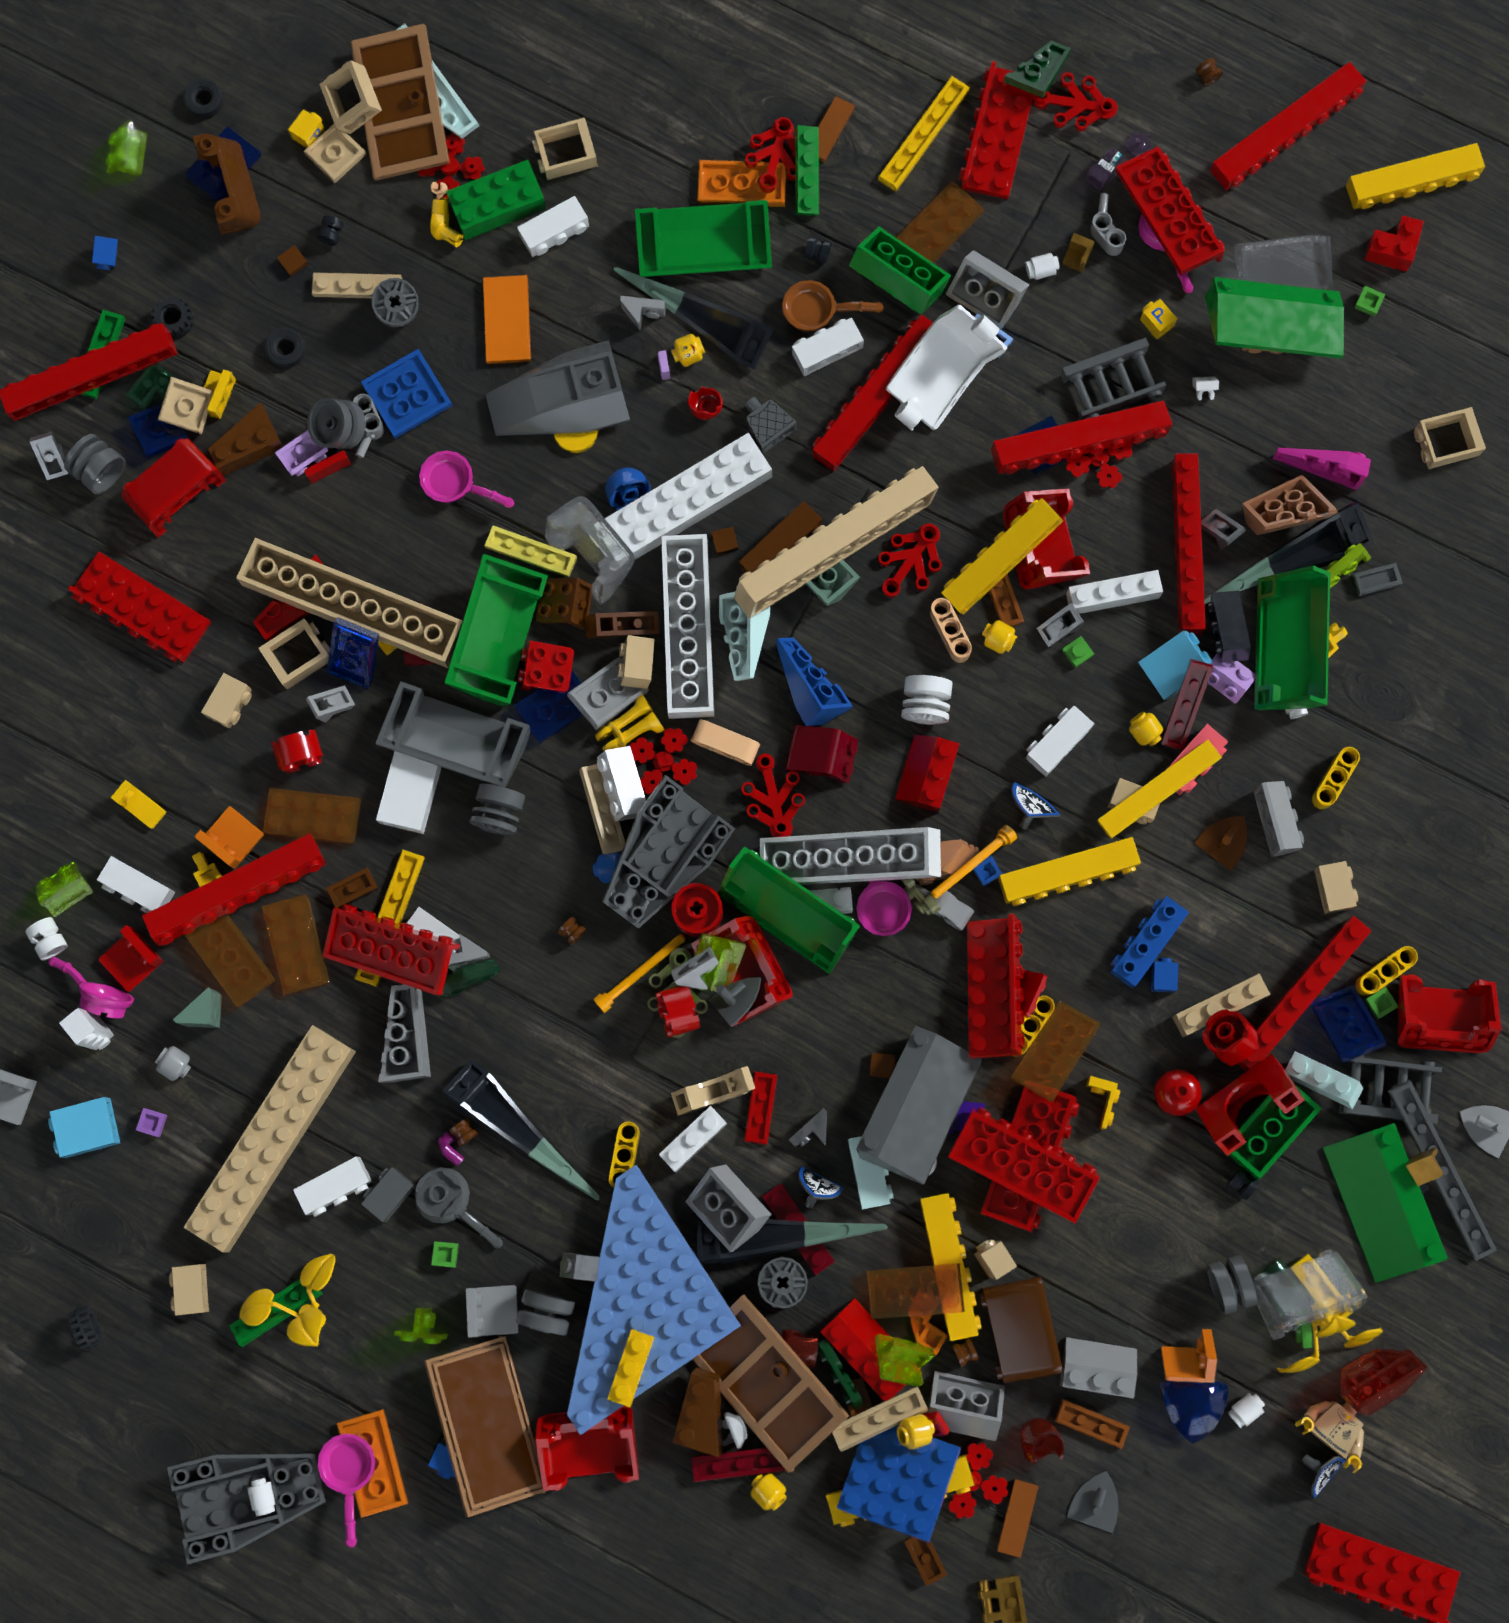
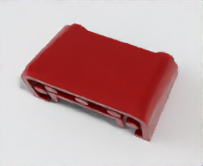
M181 438L174 443L172 449L133 482L126 483L122 487L121 497L159 538L166 532L164 523L166 521L170 523L172 521L170 517L201 490L205 489L208 491L210 489L208 485L215 484L219 487L226 479L190 439Z
M1069 488L1025 491L1004 506L1003 518L1006 530L1012 527L1010 524L1019 515L1023 516L1029 511L1027 508L1033 501H1039L1041 498L1063 520L1055 530L1015 566L1020 585L1023 589L1039 588L1084 578L1091 574L1089 562L1082 555H1074L1065 515L1073 507V499Z
M752 916L735 918L691 944L694 957L709 947L712 948L719 962L713 969V972L720 985L722 984L726 987L742 979L761 978L760 989L749 1011L732 1027L792 998L791 987L759 924Z
M1413 974L1401 975L1399 980L1397 1039L1401 1047L1467 1053H1485L1493 1048L1501 1032L1496 982L1476 980L1469 986L1468 990L1423 987V980Z
M624 1405L581 1435L568 1417V1411L545 1414L538 1418L536 1447L543 1491L561 1490L567 1484L568 1477L615 1472L616 1479L624 1483L639 1480L634 1420L631 1407Z

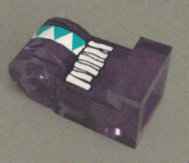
M1111 146L1104 156L1090 168L1086 181L1102 192L1116 174V166L1124 163L1126 156Z

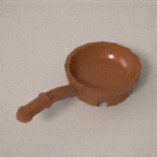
M812 280L800 281L791 286L785 293L782 303L783 313L788 322L797 330L806 333L820 330L823 326L827 325L837 311H871L879 313L884 309V305L880 302L861 301L836 304L829 288L820 282Z

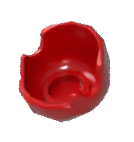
M702 386L698 391H691L689 393L687 402L690 411L698 419L709 420L721 412L723 400L720 393L715 389Z

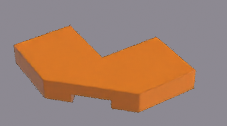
M920 1289L908 1308L915 1342L934 1355H937L948 1334L929 1323V1320L941 1301Z

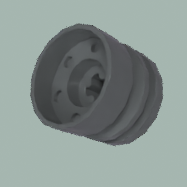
M389 278L380 282L374 289L372 308L376 317L383 324L390 327H403L409 324L417 315L419 309L418 295L414 287L407 281L400 278ZM399 297L401 305H396L394 308L391 307L390 298L395 299Z
M88 434L81 438L70 449L64 461V469L73 475L75 479L81 480V483L94 494H101L108 490L119 479L125 467V459L113 448H108V445L95 434Z
M479 784L475 799L484 804V807H473L472 812L480 816H470L469 822L490 833L515 835L517 828L511 824H518L520 820L512 815L511 812H521L526 797L522 793L491 784Z
M780 1257L772 1259L764 1265L759 1273L758 1287L760 1294L767 1303L774 1307H792L802 1300L807 1291L808 1280L806 1272L798 1262L791 1258ZM779 1276L781 1278L788 1277L787 1284L789 1287L787 1289L785 1287L781 1289L777 1287L779 1283L777 1278Z

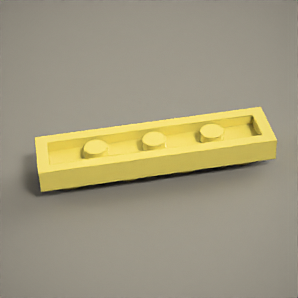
M492 526L485 543V548L567 578L570 577L577 560V555L496 526Z

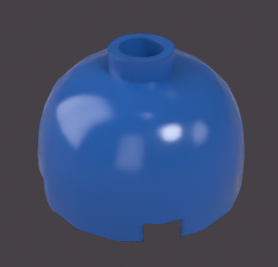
M632 467L616 470L608 478L605 486L607 500L611 507H615L617 511L651 491V485L644 474Z

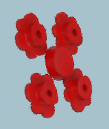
M451 133L450 136H445L450 164L418 171V174L422 177L427 175L432 177L435 175V171L441 169L443 174L448 175L443 180L437 181L439 191L441 182L447 185L448 190L459 186V182L454 181L453 177H451V175L458 172L459 168L464 173V178L476 180L481 177L485 167L482 165L483 162L480 157H474L473 159L467 157L465 162L459 165L458 160L454 157L457 153L461 154L463 152L465 140ZM447 193L443 195V198H448Z
M1132 443L1125 444L1121 447V450L1111 447L1108 448V452L1105 449L1097 454H1091L1090 452L1089 457L1082 455L1076 459L1066 458V470L1072 471L1074 477H1080L1083 473L1089 472L1088 466L1091 463L1095 467H1101L1100 471L1096 474L1097 479H1099V485L1102 488H1107L1108 486L1115 488L1117 483L1122 481V474L1118 472L1116 466L1110 467L1106 464L1109 460V455L1115 456L1117 460H1122L1123 457H1131Z
M668 728L665 730V737L661 739V742L665 745L667 752L662 751L655 755V752L652 750L654 748L653 743L647 742L643 737L638 738L636 743L630 745L634 761L639 760L641 764H644L647 760L653 759V764L656 768L652 772L645 771L644 777L640 779L646 794H651L662 780L661 771H668L672 768L674 780H680L682 785H688L691 780L696 779L697 774L695 771L697 770V765L695 762H688L687 759H682L680 763H674V759L670 754L675 750L678 752L682 751L683 745L688 742L687 736L682 734L680 728L675 730Z
M983 1442L978 1445L971 1443L967 1448L968 1454L966 1455L967 1461L970 1462L972 1468L970 1471L974 1486H970V1491L977 1490L981 1485V1489L984 1491V1498L986 1500L991 1499L993 1503L999 1504L1003 1497L1008 1495V1490L1006 1489L1007 1481L1003 1477L997 1478L995 1475H991L989 1480L982 1482L981 1475L976 1470L989 1466V1460L993 1458V1452L991 1449L986 1448V1444ZM969 1491L962 1494L954 1493L952 1496L953 1500L949 1503L950 1511L954 1512L957 1518H963L964 1516L967 1518L972 1517L975 1512L973 1507L976 1506V1500L972 1498Z

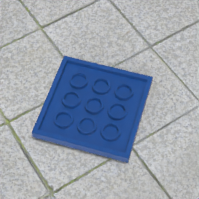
M899 1425L859 1444L837 1509L929 1543L961 1448L932 1438L931 1443L926 1446L908 1449L899 1442L897 1436Z

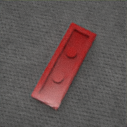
M754 1071L753 1083L755 1089L751 1091L745 1142L765 1145L768 1143L778 1075Z

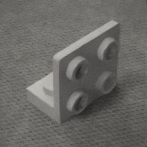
M0 1069L1 1120L16 1125L22 1124L37 1081Z
M515 1285L466 1289L468 1337L516 1334L519 1332L518 1323H516L518 1308L517 1287Z

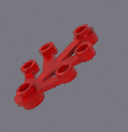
M1069 72L1062 74L1060 84L1067 88L1073 98L1052 95L1049 91H1047L1045 99H1040L1039 96L1033 95V105L1038 109H1044L1049 104L1072 107L1065 113H1057L1054 116L1053 124L1057 128H1063L1068 121L1085 110L1094 111L1087 117L1080 116L1076 119V130L1083 132L1089 125L1100 118L1104 120L1113 118L1118 110L1115 100L1109 97L1104 98L1095 86L1096 80L1092 76H1086L1083 79L1082 88L1085 91H1089L1095 101L1086 99L1074 83L1073 74ZM1069 78L1071 81L1065 82L1063 79ZM1089 81L1092 85L1087 86L1085 82ZM1107 105L1110 107V109L1106 110L1103 106ZM1062 118L1064 122L1059 123L1056 119ZM1084 122L1086 125L1080 126L1078 123Z
M786 117L775 120L772 129L761 134H754L750 139V147L754 150H759L762 148L763 142L776 137L774 144L755 153H748L744 161L746 167L755 168L759 161L771 156L767 172L761 176L759 181V188L764 193H771L776 189L778 181L775 173L779 158L787 169V178L795 181V175L790 173L791 171L795 172V164L793 163L795 161V138L792 135L794 126L791 120ZM754 140H757V141H759L760 143H759V144H756V143H754L753 141H754ZM784 140L793 151L791 155L793 161L783 147ZM748 159H753L755 162H749Z
M928 523L922 525L918 532L904 535L894 534L892 536L891 545L896 549L903 547L904 543H918L913 549L880 553L878 562L884 567L889 566L891 562L905 560L895 576L884 581L882 591L886 597L894 598L900 593V584L913 565L917 576L916 588L919 591L928 589L929 579L925 574L921 553L927 546L930 558L928 569L932 573H938L941 570L942 562L938 559L936 543L940 539V531L937 526ZM930 532L933 534V537L928 539L925 537V533ZM895 538H900L902 542L900 544H895L893 540ZM887 556L889 561L883 562L881 557ZM933 562L939 564L937 569L931 567ZM924 580L927 585L921 587L918 582ZM889 586H893L895 588V591L893 593L887 591V588Z
M761 754L756 760V766L760 772H763L769 796L755 789L754 784L751 782L744 783L741 790L744 796L752 797L772 809L774 818L761 812L757 804L748 806L747 815L769 826L773 837H788L793 831L791 821L798 809L804 806L805 797L800 793L794 794L791 798L792 804L784 816L781 806L793 787L799 783L800 777L797 772H789L786 775L785 784L780 792L777 793L772 773L774 759L769 754ZM768 759L770 763L767 766H763L761 761ZM794 775L797 777V781L792 783L788 778ZM751 786L753 790L751 793H746L744 788ZM800 797L803 802L798 805L794 803V799ZM751 808H756L758 813L751 815L749 811ZM783 824L786 829L780 832L777 830V826Z

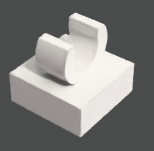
M1215 376L1193 377L1192 386L1196 390L1197 399L1202 400V393L1205 391L1209 392L1210 400L1214 399L1215 393L1213 390H1219V380Z

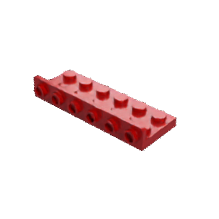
M992 61L991 67H986L983 81H987L986 87H981L978 100L982 101L981 108L976 107L973 120L977 121L976 128L971 127L969 140L972 141L971 148L966 147L964 160L967 161L966 168H961L959 180L963 181L961 188L963 190L1009 199L1034 94L1005 83L1004 76L1014 71L996 67V61Z
M1159 146L1116 166L1115 172L1180 276L1214 259L1217 263L1222 261L1225 251L1223 242L1216 238L1211 223L1206 222L1200 206L1194 203L1190 190L1184 187L1178 171L1173 170L1168 155L1163 153Z
M101 552L97 553L75 587L71 585L68 587V590L73 593L71 597L82 605L84 602L92 605L89 609L100 616L103 613L110 617L108 621L120 628L121 625H124L128 628L127 633L137 639L140 636L147 640L145 644L156 651L158 648L164 650V656L173 662H176L178 659L184 663L212 623L209 619Z
M344 904L343 908H333L322 957L435 995H442L452 949H459L460 944L452 942L453 938L443 935L436 937L433 936V932L430 930L420 929L418 931L414 929V925L400 923L399 925L394 923L395 919L389 917L378 918L375 917L376 913L363 910L359 912L357 907Z
M1008 914V918L967 922L969 1057L971 1059L1022 1055V1047L1025 1046V1037L1021 1033V1024H1024V1013L1021 1010L1024 992L1022 987H1020V979H1023V967L1020 965L1023 947L1021 942H1019V934H1022V923L1014 914Z
M1027 1080L1011 1128L1018 1132L1023 1129L1033 1135L1032 1139L1039 1143L1044 1140L1055 1147V1151L1062 1154L1065 1150L1062 1148L1064 1139L1068 1140L1072 1131V1126L1069 1125L1071 1118L1077 1116L1080 1104L1077 1103L1078 1099L1075 1096ZM992 1180L980 1214L1031 1233L1034 1228L1038 1229L1042 1217L1039 1215L1041 1205Z
M981 1107L977 1110L972 1108L948 1157L1076 1224L1100 1179L1099 1174L1096 1172L1097 1168L1086 1162L1083 1165L1075 1161L1076 1158L1065 1151L1062 1154L1054 1150L1055 1147L1044 1140L1041 1143L1032 1139L1033 1135L1023 1129L1018 1132L1011 1128L1012 1124L1002 1118L997 1121L990 1117L991 1113Z
M1318 1522L1304 1575L1310 1578V1583L1321 1587L1324 1586V1583L1332 1585L1333 1591L1347 1595L1348 1591L1357 1594L1356 1599L1366 1603H1370L1371 1599L1380 1602L1379 1607L1392 1612L1394 1608L1403 1610L1402 1615L1415 1620L1420 1616L1427 1619L1426 1623H1450L1447 1618L1460 1572Z

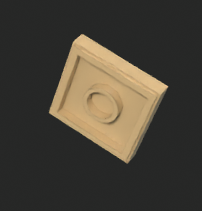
M335 123L304 151L305 155L334 183L366 155L365 150L346 132L336 129Z
M170 377L158 420L202 434L208 415L207 408L214 391Z

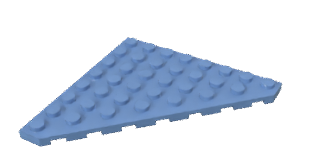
M637 1165L616 1178L599 1259L597 1281L594 1283L567 1413L580 1435L624 1406L607 1398L631 1329L655 1337L634 1396L636 1398L741 1326Z

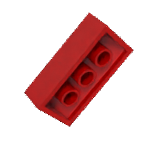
M855 1298L821 1330V1333L884 1402L892 1399L920 1370Z

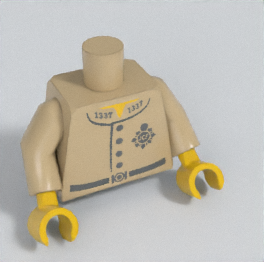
M1350 1396L1343 1407L1335 1401H1324L1312 1405L1302 1419L1295 1422L1296 1427L1303 1424L1305 1430L1302 1434L1310 1432L1340 1457L1346 1459L1348 1456V1459L1343 1463L1345 1469L1352 1464L1354 1467L1353 1473H1356L1362 1467L1360 1457L1364 1438L1363 1423L1355 1417L1362 1404Z

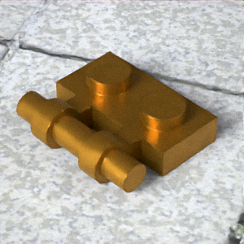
M1019 1575L995 1578L996 1589H989L988 1580L978 1581L980 1590L977 1592L978 1599L981 1600L983 1613L981 1614L982 1622L995 1623L997 1620H1002V1623H1027ZM998 1597L1000 1611L994 1612L991 1598Z

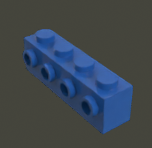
M1168 896L1163 900L1159 898L1150 909L1153 911L1150 918H1143L1137 927L1140 930L1136 937L1130 936L1124 944V947L1127 948L1122 956L1117 954L1110 964L1113 967L1110 973L1132 989L1136 987L1189 913Z

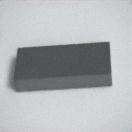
M1396 563L1351 575L1357 597L1403 584Z

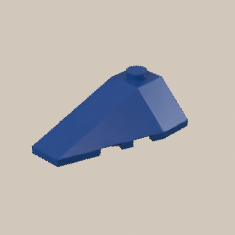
M793 637L777 638L775 642L794 705L806 726L823 725L853 707L837 683L833 685L825 677L827 674L823 668L818 669L811 662L812 657Z

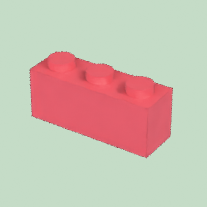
M1206 724L1169 767L1206 740H1209L1222 756L1227 751L1224 746L1228 741L1209 724ZM1212 766L1204 772H1202L1200 775L1204 777V775L1212 768ZM1196 778L1176 791L1179 796L1184 791L1189 793L1197 784L1194 781Z

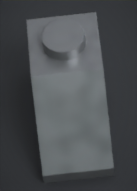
M563 1253L560 1262V1277L597 1281L600 1257Z

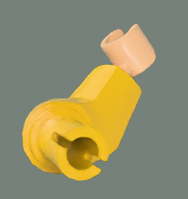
M433 182L431 184V191L437 194V198H434L432 202L431 234L437 240L443 239L454 247H459L463 241L461 240L463 235L449 227L448 198H443L448 187L445 183L441 182V188L438 191V184Z

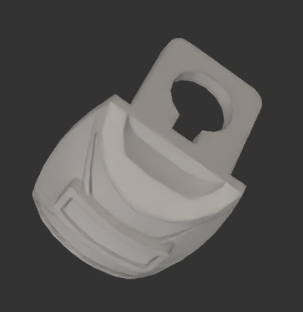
M726 1412L724 1413L725 1419L722 1420V1427L725 1429L729 1428L731 1433L728 1434L726 1440L722 1441L723 1447L735 1442L737 1449H740L744 1440L747 1439L746 1426L739 1415Z

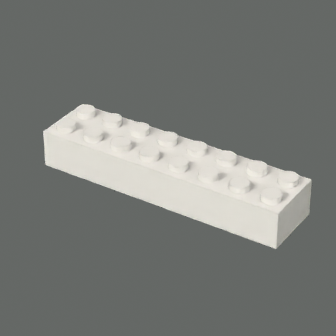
M747 433L595 524L596 531L621 569L661 545V536L681 533L771 479L772 468L750 434Z
M707 534L661 536L669 719L714 717Z
M930 827L760 838V857L800 885L941 877L940 830Z

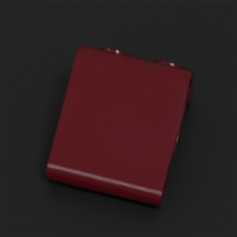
M795 725L785 770L788 772L794 771L798 774L801 771H805L808 775L827 776L841 783H849L850 776L853 773L854 757L858 750V739L840 729Z

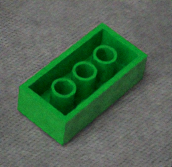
M528 160L446 191L465 240L546 209L543 194Z
M881 227L876 228L857 246L849 264L859 274L868 278L875 285L881 287L920 315L942 295L951 277L946 271Z
M1298 1087L1297 1089L1303 1096L1304 1101L1285 1114L1270 1095H1265L1238 1126L1246 1143L1228 1156L1256 1180L1263 1177L1322 1109Z

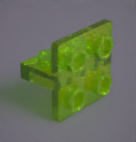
M128 120L110 134L109 145H111V149L106 158V165H108L107 173L113 174L117 170L138 177L142 174L147 133L133 129V121Z
M75 862L62 866L55 875L42 879L36 887L39 905L41 907L45 906L54 918L93 892L92 887L79 873Z
M702 934L694 957L709 947L714 951L719 964L712 971L703 973L702 977L706 980L710 991L717 992L716 988L718 985L733 983L746 946L742 942Z
M431 1307L416 1308L413 1330H394V1335L400 1336V1341L414 1342L418 1338H424L423 1343L438 1344L441 1343V1340L448 1337V1333L429 1332L430 1327L433 1328L435 1323V1313H432Z
M878 1334L875 1340L881 1379L916 1387L923 1385L921 1367L934 1357L933 1348L924 1347L913 1341Z

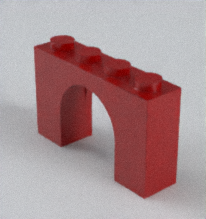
M1270 1054L1196 1108L1214 1142L1227 1156L1246 1143L1237 1127L1236 1118L1239 1110L1248 1100L1259 1095H1270L1285 1114L1304 1101L1303 1096L1273 1054Z

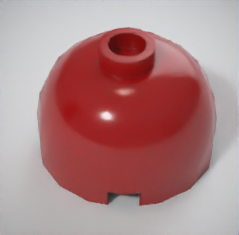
M1174 1069L1168 1071L1158 1078L1154 1086V1097L1163 1112L1171 1116L1189 1114L1200 1103L1202 1096L1200 1083L1193 1074L1186 1070Z

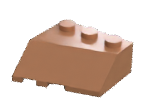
M1303 475L1242 503L1246 524L1256 535L1327 519L1338 513L1337 509Z
M961 839L940 842L941 877L913 879L914 882H919L920 885L933 884L934 880L947 879L978 854L979 848L974 847L972 844L968 845L967 842Z

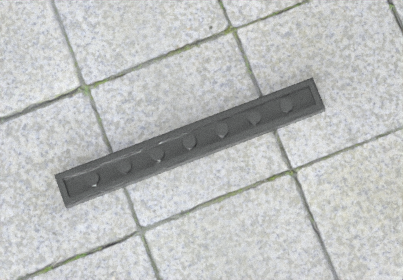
M1408 1080L1388 1090L1419 1153L1434 1147L1437 1148L1438 1153L1434 1158L1443 1171V1175L1433 1181L1473 1259L1477 1261L1497 1251L1412 1082Z

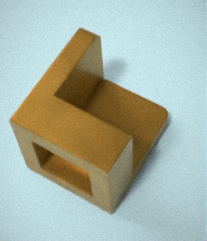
M1074 233L1062 265L1082 273L1095 241Z
M1436 1147L1411 1157L1406 1165L1417 1186L1443 1175V1171L1434 1158L1438 1153Z

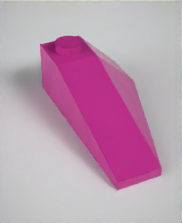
M1278 448L1272 458L1354 490H1358L1367 478L1371 459L1366 458L1360 452Z

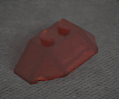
M1374 1349L1339 1371L1340 1394L1357 1413L1370 1416L1404 1395L1427 1370V1366L1411 1350H1403L1402 1352L1389 1349Z

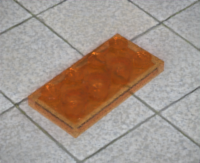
M951 181L896 238L932 263H935L984 213L985 209L956 183Z
M269 788L263 833L301 838L311 833L315 840L355 844L361 799Z
M304 894L262 906L283 995L293 994L330 983L308 895Z
M229 914L216 918L213 923L204 924L196 928L192 933L185 935L236 1007L240 1008L276 981Z
M1059 1001L1011 1076L1012 1080L1053 1102L1100 1028V1022Z
M960 1263L867 1271L871 1319L965 1312Z

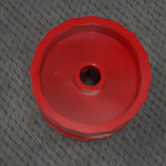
M691 883L682 887L675 894L672 902V915L677 927L684 934L692 937H704L719 927L723 918V906L718 893L713 888L702 883ZM696 907L701 908L698 915H695L694 909Z

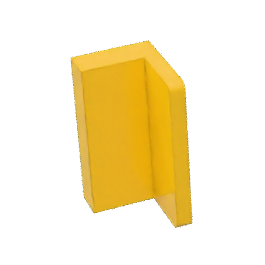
M224 369L222 373L210 371L204 388L214 391L207 408L208 416L221 419L236 382L232 372Z

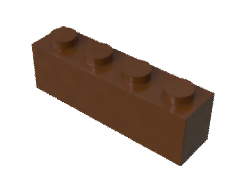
M803 501L739 561L740 569L744 573L749 571L753 573L762 562L766 560L772 561L777 558L776 555L783 549L787 548L789 550L793 548L795 543L802 537L809 538L812 536L813 532L823 525V519Z

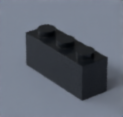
M1239 590L1212 593L1210 602L1206 604L1207 615L1212 617L1210 629L1211 634L1216 637L1214 642L1215 653L1219 654L1221 663L1248 660L1251 645Z

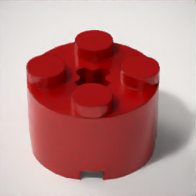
M309 730L310 735H304L302 731L279 738V743L271 742L279 770L289 774L299 771V766L308 765V767H313L322 763L321 758H323L316 730Z
M680 985L655 993L658 1003L657 1010L660 1018L664 1019V1029L667 1037H674L700 1028L699 1017L696 1015V1006L689 987Z
M1220 1010L1210 1016L1205 1024V1033L1203 1032L1202 1034L1205 1045L1219 1060L1230 1066L1246 1060L1259 1047L1256 1030L1238 1011Z

